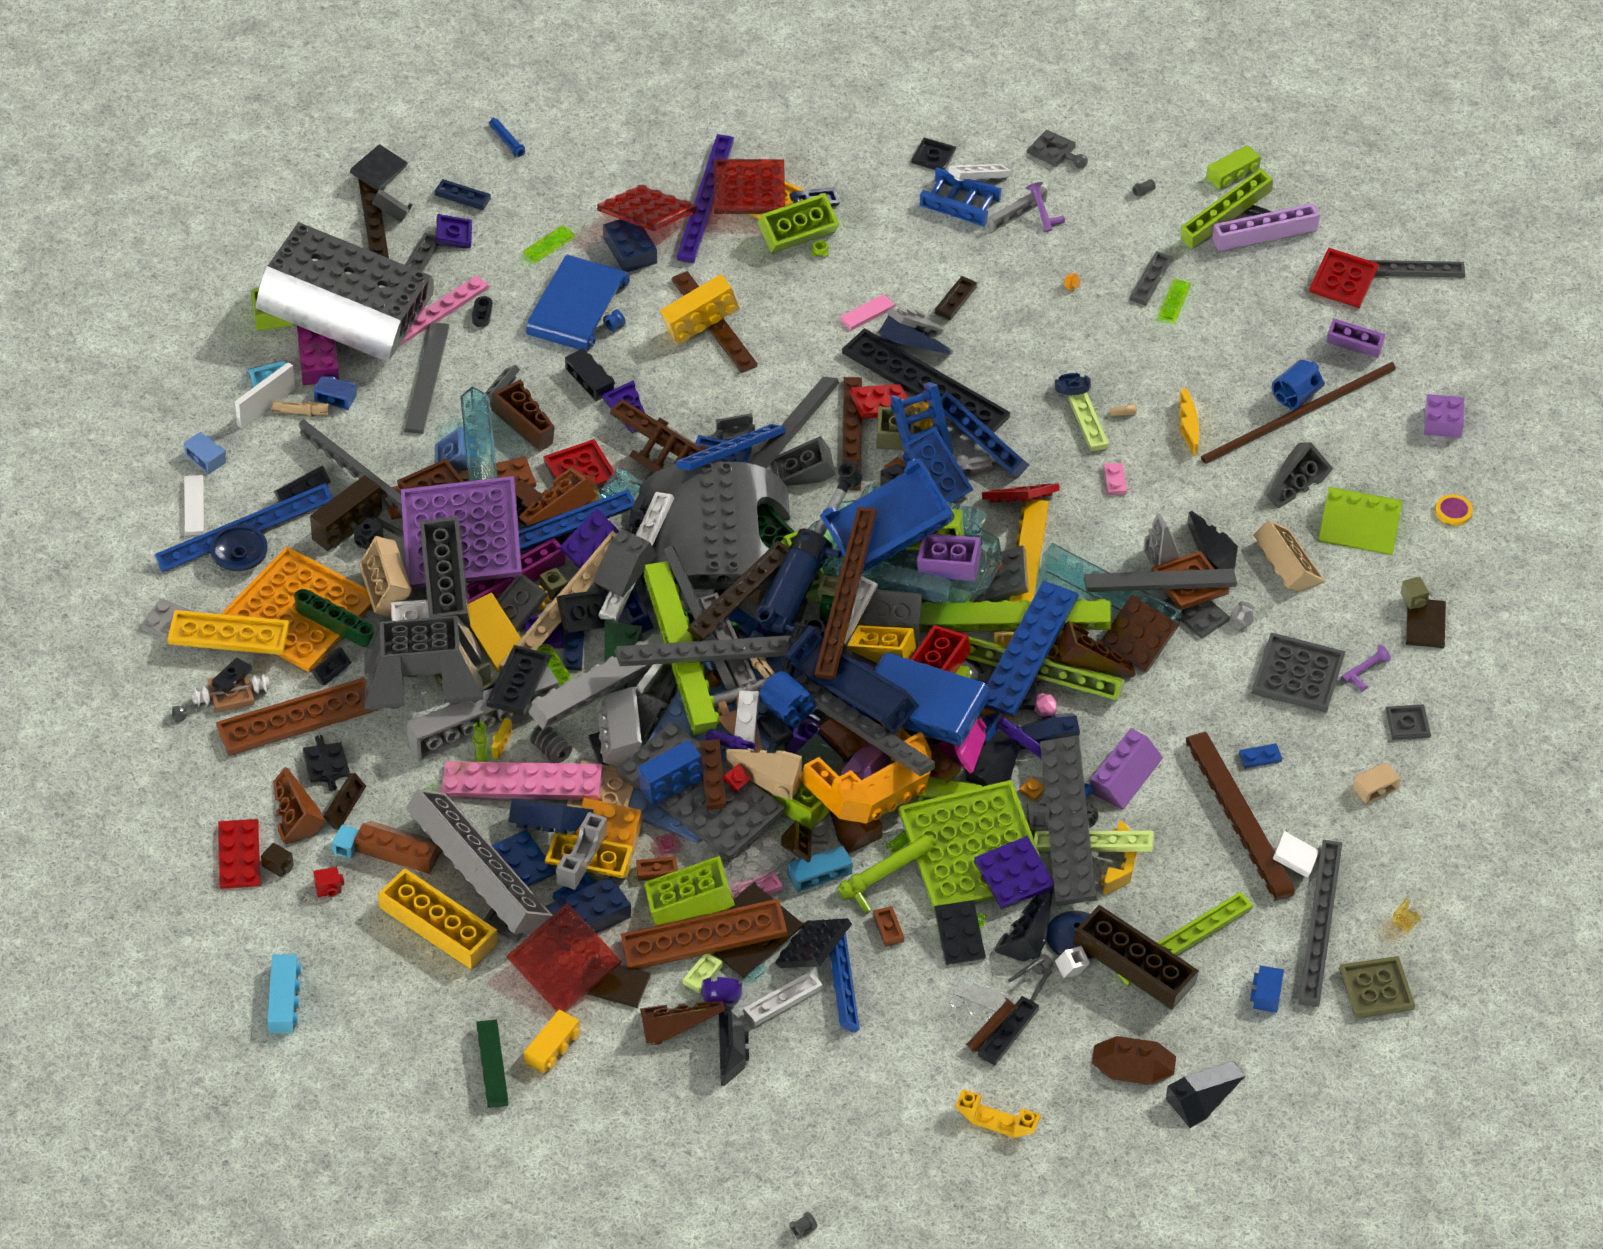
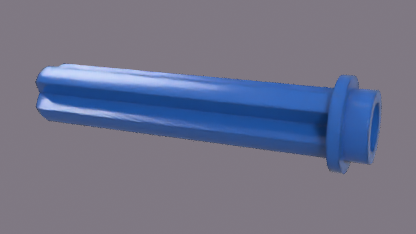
M491 118L489 121L490 127L512 150V154L517 157L523 156L525 154L524 145L519 144L498 119Z

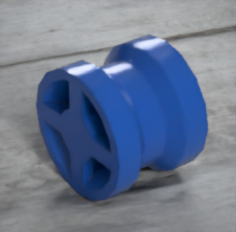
M617 309L612 311L611 315L603 317L605 326L612 332L626 324L624 315Z

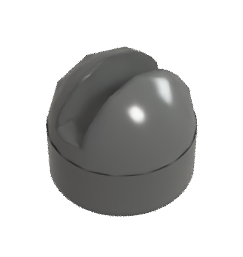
M172 707V716H175V719L173 718L174 722L183 721L187 717V714H183V712H186L184 707Z

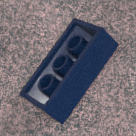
M511 799L508 822L516 823L517 828L528 829L529 825L531 830L541 831L542 827V831L554 833L555 829V833L567 834V830L576 831L583 823L588 812L593 813L594 809Z

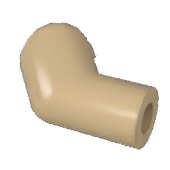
M1129 403L1127 406L1110 408L1112 417L1133 416L1137 412L1134 403Z

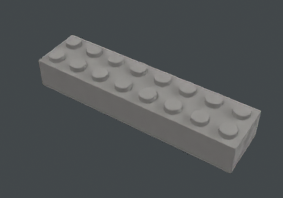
M547 666L524 716L486 706V701L492 689L483 691V700L450 704L427 715L414 718L407 722L408 746L417 761L420 762L498 731L504 718L511 719L512 724L530 718L532 716L528 712L532 706V701L538 696H545L553 688L558 689L559 682Z

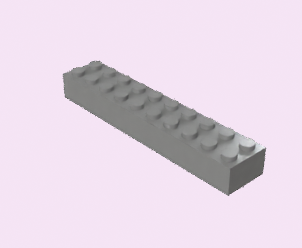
M417 789L406 809L411 814V817L422 826L421 829L430 835L432 842L443 850V854L450 858L454 863V867L463 873L464 878L475 887V891L483 896L486 904L497 912V916L508 925V929L515 934L542 935L554 917L445 793Z

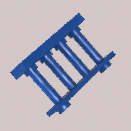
M936 168V184L931 192L922 190L919 206L985 227L988 220V211L986 210L992 200L1000 202L1002 188L977 180L964 179V181L954 179V176L948 173L947 170ZM943 184L953 187L947 197L938 195ZM960 189L969 192L963 203L954 200ZM976 195L985 197L980 208L970 205Z
M931 382L923 384L925 389L923 393L904 400L895 395L890 396L892 401L890 406L895 414L902 446L935 427L952 455H954L938 385ZM924 400L928 402L929 408L926 411L906 418L904 407ZM929 417L932 419L933 425L931 428L910 435L909 424ZM903 448V460L907 464L911 460Z

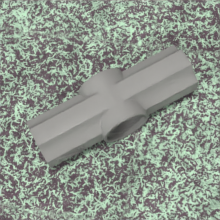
M961 455L955 458L964 475L969 478L975 473L992 470L990 455L973 458Z

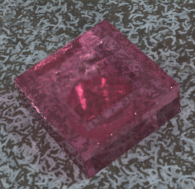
M675 833L655 837L661 856L680 852V846Z

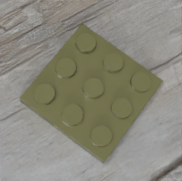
M1399 956L1340 964L1339 971L1355 1019L1415 1009V1003Z

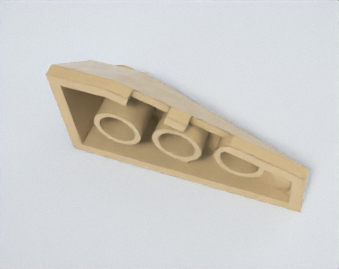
M727 749L726 751L727 766L734 768L739 763L751 776L750 781L773 795L793 800L801 786L802 756L786 751H777L776 753H767V750H760L759 753L743 749Z

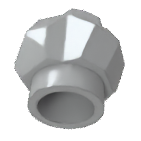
M1240 601L1232 610L1231 617L1235 629L1242 630L1252 624L1254 621L1252 611L1254 607L1252 604Z

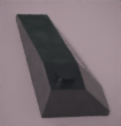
M1190 511L1187 524L1198 551L1202 552L1214 569L1235 570L1238 546L1227 534L1217 532L1214 525L1208 526L1205 519Z
M999 729L981 749L974 771L969 773L965 769L966 781L984 787L1011 780L1020 743L1016 740H1011L1008 734Z
M1051 890L1034 896L1022 911L1024 915L1011 924L1014 930L1010 935L1008 933L1002 935L994 949L996 953L1023 962L1029 959L1034 960L1041 955L1046 942L1053 894Z
M1233 1061L1194 1073L1168 1085L1166 1100L1187 1126L1191 1128L1206 1120L1226 1096L1245 1078V1075Z

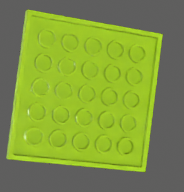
M1012 780L899 806L898 808L910 844L922 836L930 834L937 843L934 849L915 859L933 910L934 906L970 900H974V903L995 899L978 870L974 857L1025 836L1029 837L1039 855Z

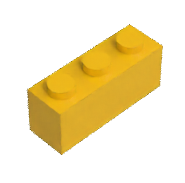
M559 1009L524 1051V1063L544 1074L548 1069H553L557 1063V1058L567 1052L570 1042L578 1039L581 1032L579 1020Z

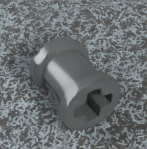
M805 1212L802 1218L790 1222L789 1227L799 1239L809 1230H815L817 1222L811 1213Z

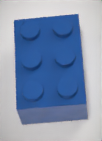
M689 740L638 766L640 790L652 806L664 802L670 796L678 794L692 784H697L700 780L704 779L701 755Z

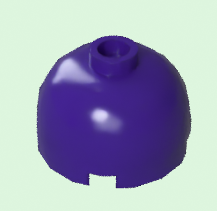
M717 977V981L712 982L711 978H706L701 984L703 1000L705 1002L723 1001L726 1009L732 1008L741 998L743 983L739 984V980L725 977Z

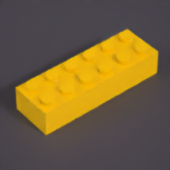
M405 868L378 893L380 909L471 970L498 944L497 929Z

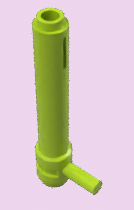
M931 834L928 836L924 835L860 874L852 875L848 881L840 882L837 890L844 901L855 898L866 914L872 910L862 895L866 888L934 849L937 843Z

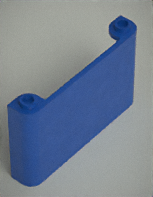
M567 254L528 319L527 335L578 350L583 348L587 352L595 344L594 330L617 289H623L624 286H628L630 282L628 272Z
M920 458L909 461L904 469L905 473L846 507L840 510L829 507L820 515L845 558L857 507L876 508L878 513L862 573L954 520V513Z
M884 653L873 670L905 689L919 704V707L901 728L917 733L921 732L923 735L958 746L963 745L990 698L989 688L982 681L967 678L892 653ZM853 706L854 709H856L866 717L874 719L873 717L869 716L868 714Z

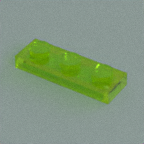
M561 225L523 250V254L536 264L575 238V233Z
M1174 278L1159 313V319L1176 323L1190 290V282Z

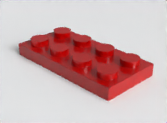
M259 820L218 821L220 889L260 886Z

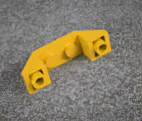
M1119 821L1118 828L1113 829V831H1131L1123 821ZM1124 852L1126 862H1122L1121 869L1108 867L1107 874L1102 875L1100 886L1104 887L1103 894H1108L1131 882L1137 852Z
M965 1089L961 1090L955 1108L972 1124L1014 1138L1035 1133L1041 1114L1021 1108L1019 1115L1015 1116L981 1105L982 1095Z

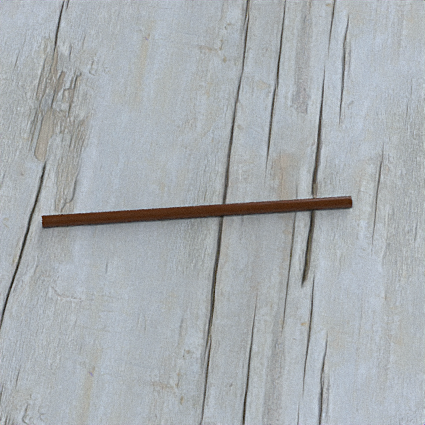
M1390 362L1202 455L1201 460L1207 464L1395 371L1396 367L1393 362Z

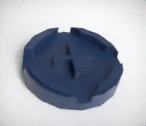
M1078 373L1063 374L1059 376L1058 380H1055V390L1063 395L1084 394L1091 388V379L1086 375L1081 377Z

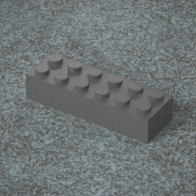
M458 516L420 521L429 618L458 616L466 626L471 625L461 527Z

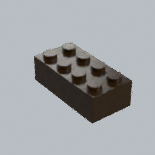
M364 475L310 515L312 540L326 551H329L332 548L338 547L340 542L346 537H351L355 527L361 524L367 517L379 516L382 511L381 486Z

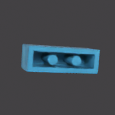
M842 845L818 854H812L809 863L802 859L788 863V876L796 891L800 892L852 874L853 863Z

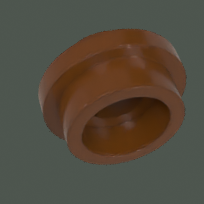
M716 669L707 670L704 675L705 680L707 679L709 682V686L715 688L720 686L722 679Z

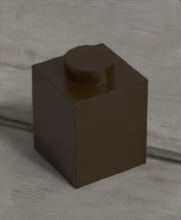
M274 842L261 855L262 867L279 877L289 873L294 866L292 853Z

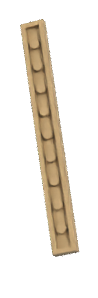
M614 531L608 535L558 596L586 592L592 586L608 545L616 535ZM557 598L553 600L516 644L517 646L537 651L561 622ZM510 652L499 664V667L501 669L503 668Z

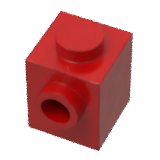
M337 866L313 871L318 897H334L342 893L341 886H344L343 874L338 873Z

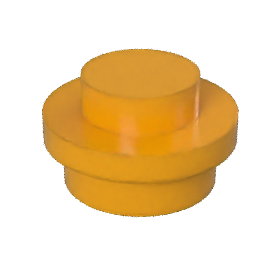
M1076 273L1068 274L1064 281L1065 288H1068L1070 291L1078 288L1080 284V279Z

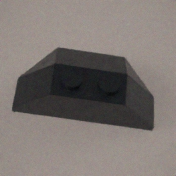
M726 1008L723 1012L719 1013L721 1086L728 1084L744 1070L745 1061H749V1049H745V1044H749V1032L744 1031V1023L732 1011Z

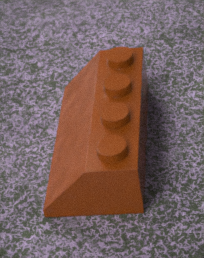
M374 821L362 823L355 837L356 852L428 874L431 873L442 851L430 838Z

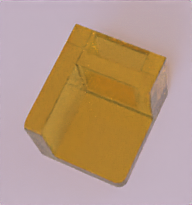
M1405 898L1394 912L1392 924L1409 933L1421 919V916L1408 909L1410 900Z

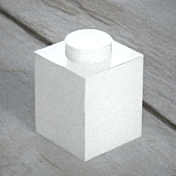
M1082 946L1065 950L1055 960L1063 979L1081 974L1090 964Z

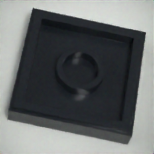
M924 137L911 163L934 170L936 168L946 170L956 151V146Z

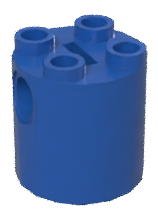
M1298 360L1272 382L1271 388L1276 400L1293 410L1317 393L1325 385V382L1319 372L1317 363L1314 361Z
M781 671L769 677L760 690V701L784 723L793 728L798 727L801 721L815 711L816 706L813 705L814 697L786 672Z

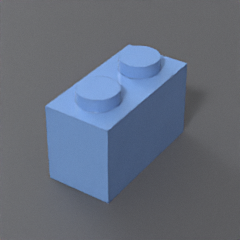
M202 432L184 442L185 455L208 474L226 463V452L223 447L215 444L209 436L204 435Z

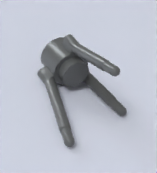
M1041 954L1030 965L1009 978L1008 981L1012 982L1031 969L1038 975L1044 974L1030 999L1034 1002L1047 977L1052 973L1050 968L1053 966V961L1048 955Z

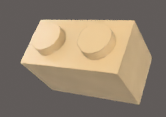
M1386 762L1382 765H1376L1371 770L1359 773L1354 777L1353 789L1364 803L1368 804L1398 790L1400 777Z

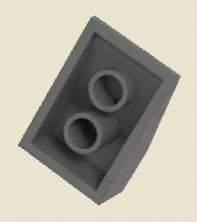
M821 436L779 454L772 462L774 474L786 486L819 483L836 475L831 450Z
M620 529L609 543L593 583L623 598L644 572L645 565L650 564L657 556L651 543L624 529Z

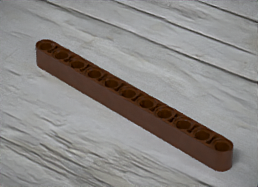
M1207 732L1186 737L1187 747H1190L1194 760L1198 761L1200 765L1198 767L1203 776L1206 775L1207 783L1211 790L1215 791L1216 799L1224 807L1225 815L1233 823L1234 831L1236 834H1239L1243 847L1250 853L1248 855L1252 863L1256 864L1258 868L1256 870L1261 879L1265 880V886L1269 893L1273 894L1274 901L1294 896L1295 890L1292 881L1283 865L1273 859L1275 851Z

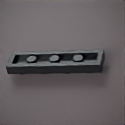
M1021 996L1015 1004L1018 1009H1014L978 1051L980 1058L996 1066L1038 1012L1039 1005L1024 996Z

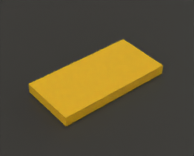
M491 592L469 603L471 625H468V628L477 639L497 673L502 670L499 664L512 650L513 646L519 642L521 637Z

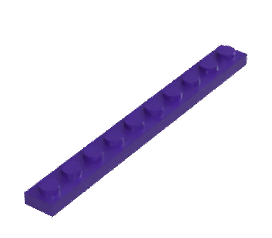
M721 134L716 136L677 254L678 261L695 263L734 143V137Z

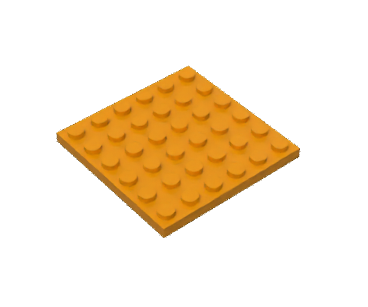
M286 546L221 614L288 620L290 626L283 655L277 656L310 673L311 669L343 637L299 614L295 609L294 594L296 591L307 589L360 618L372 608L367 588Z

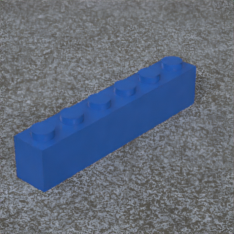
M946 391L941 396L944 414L1016 478L1020 477L1030 464Z

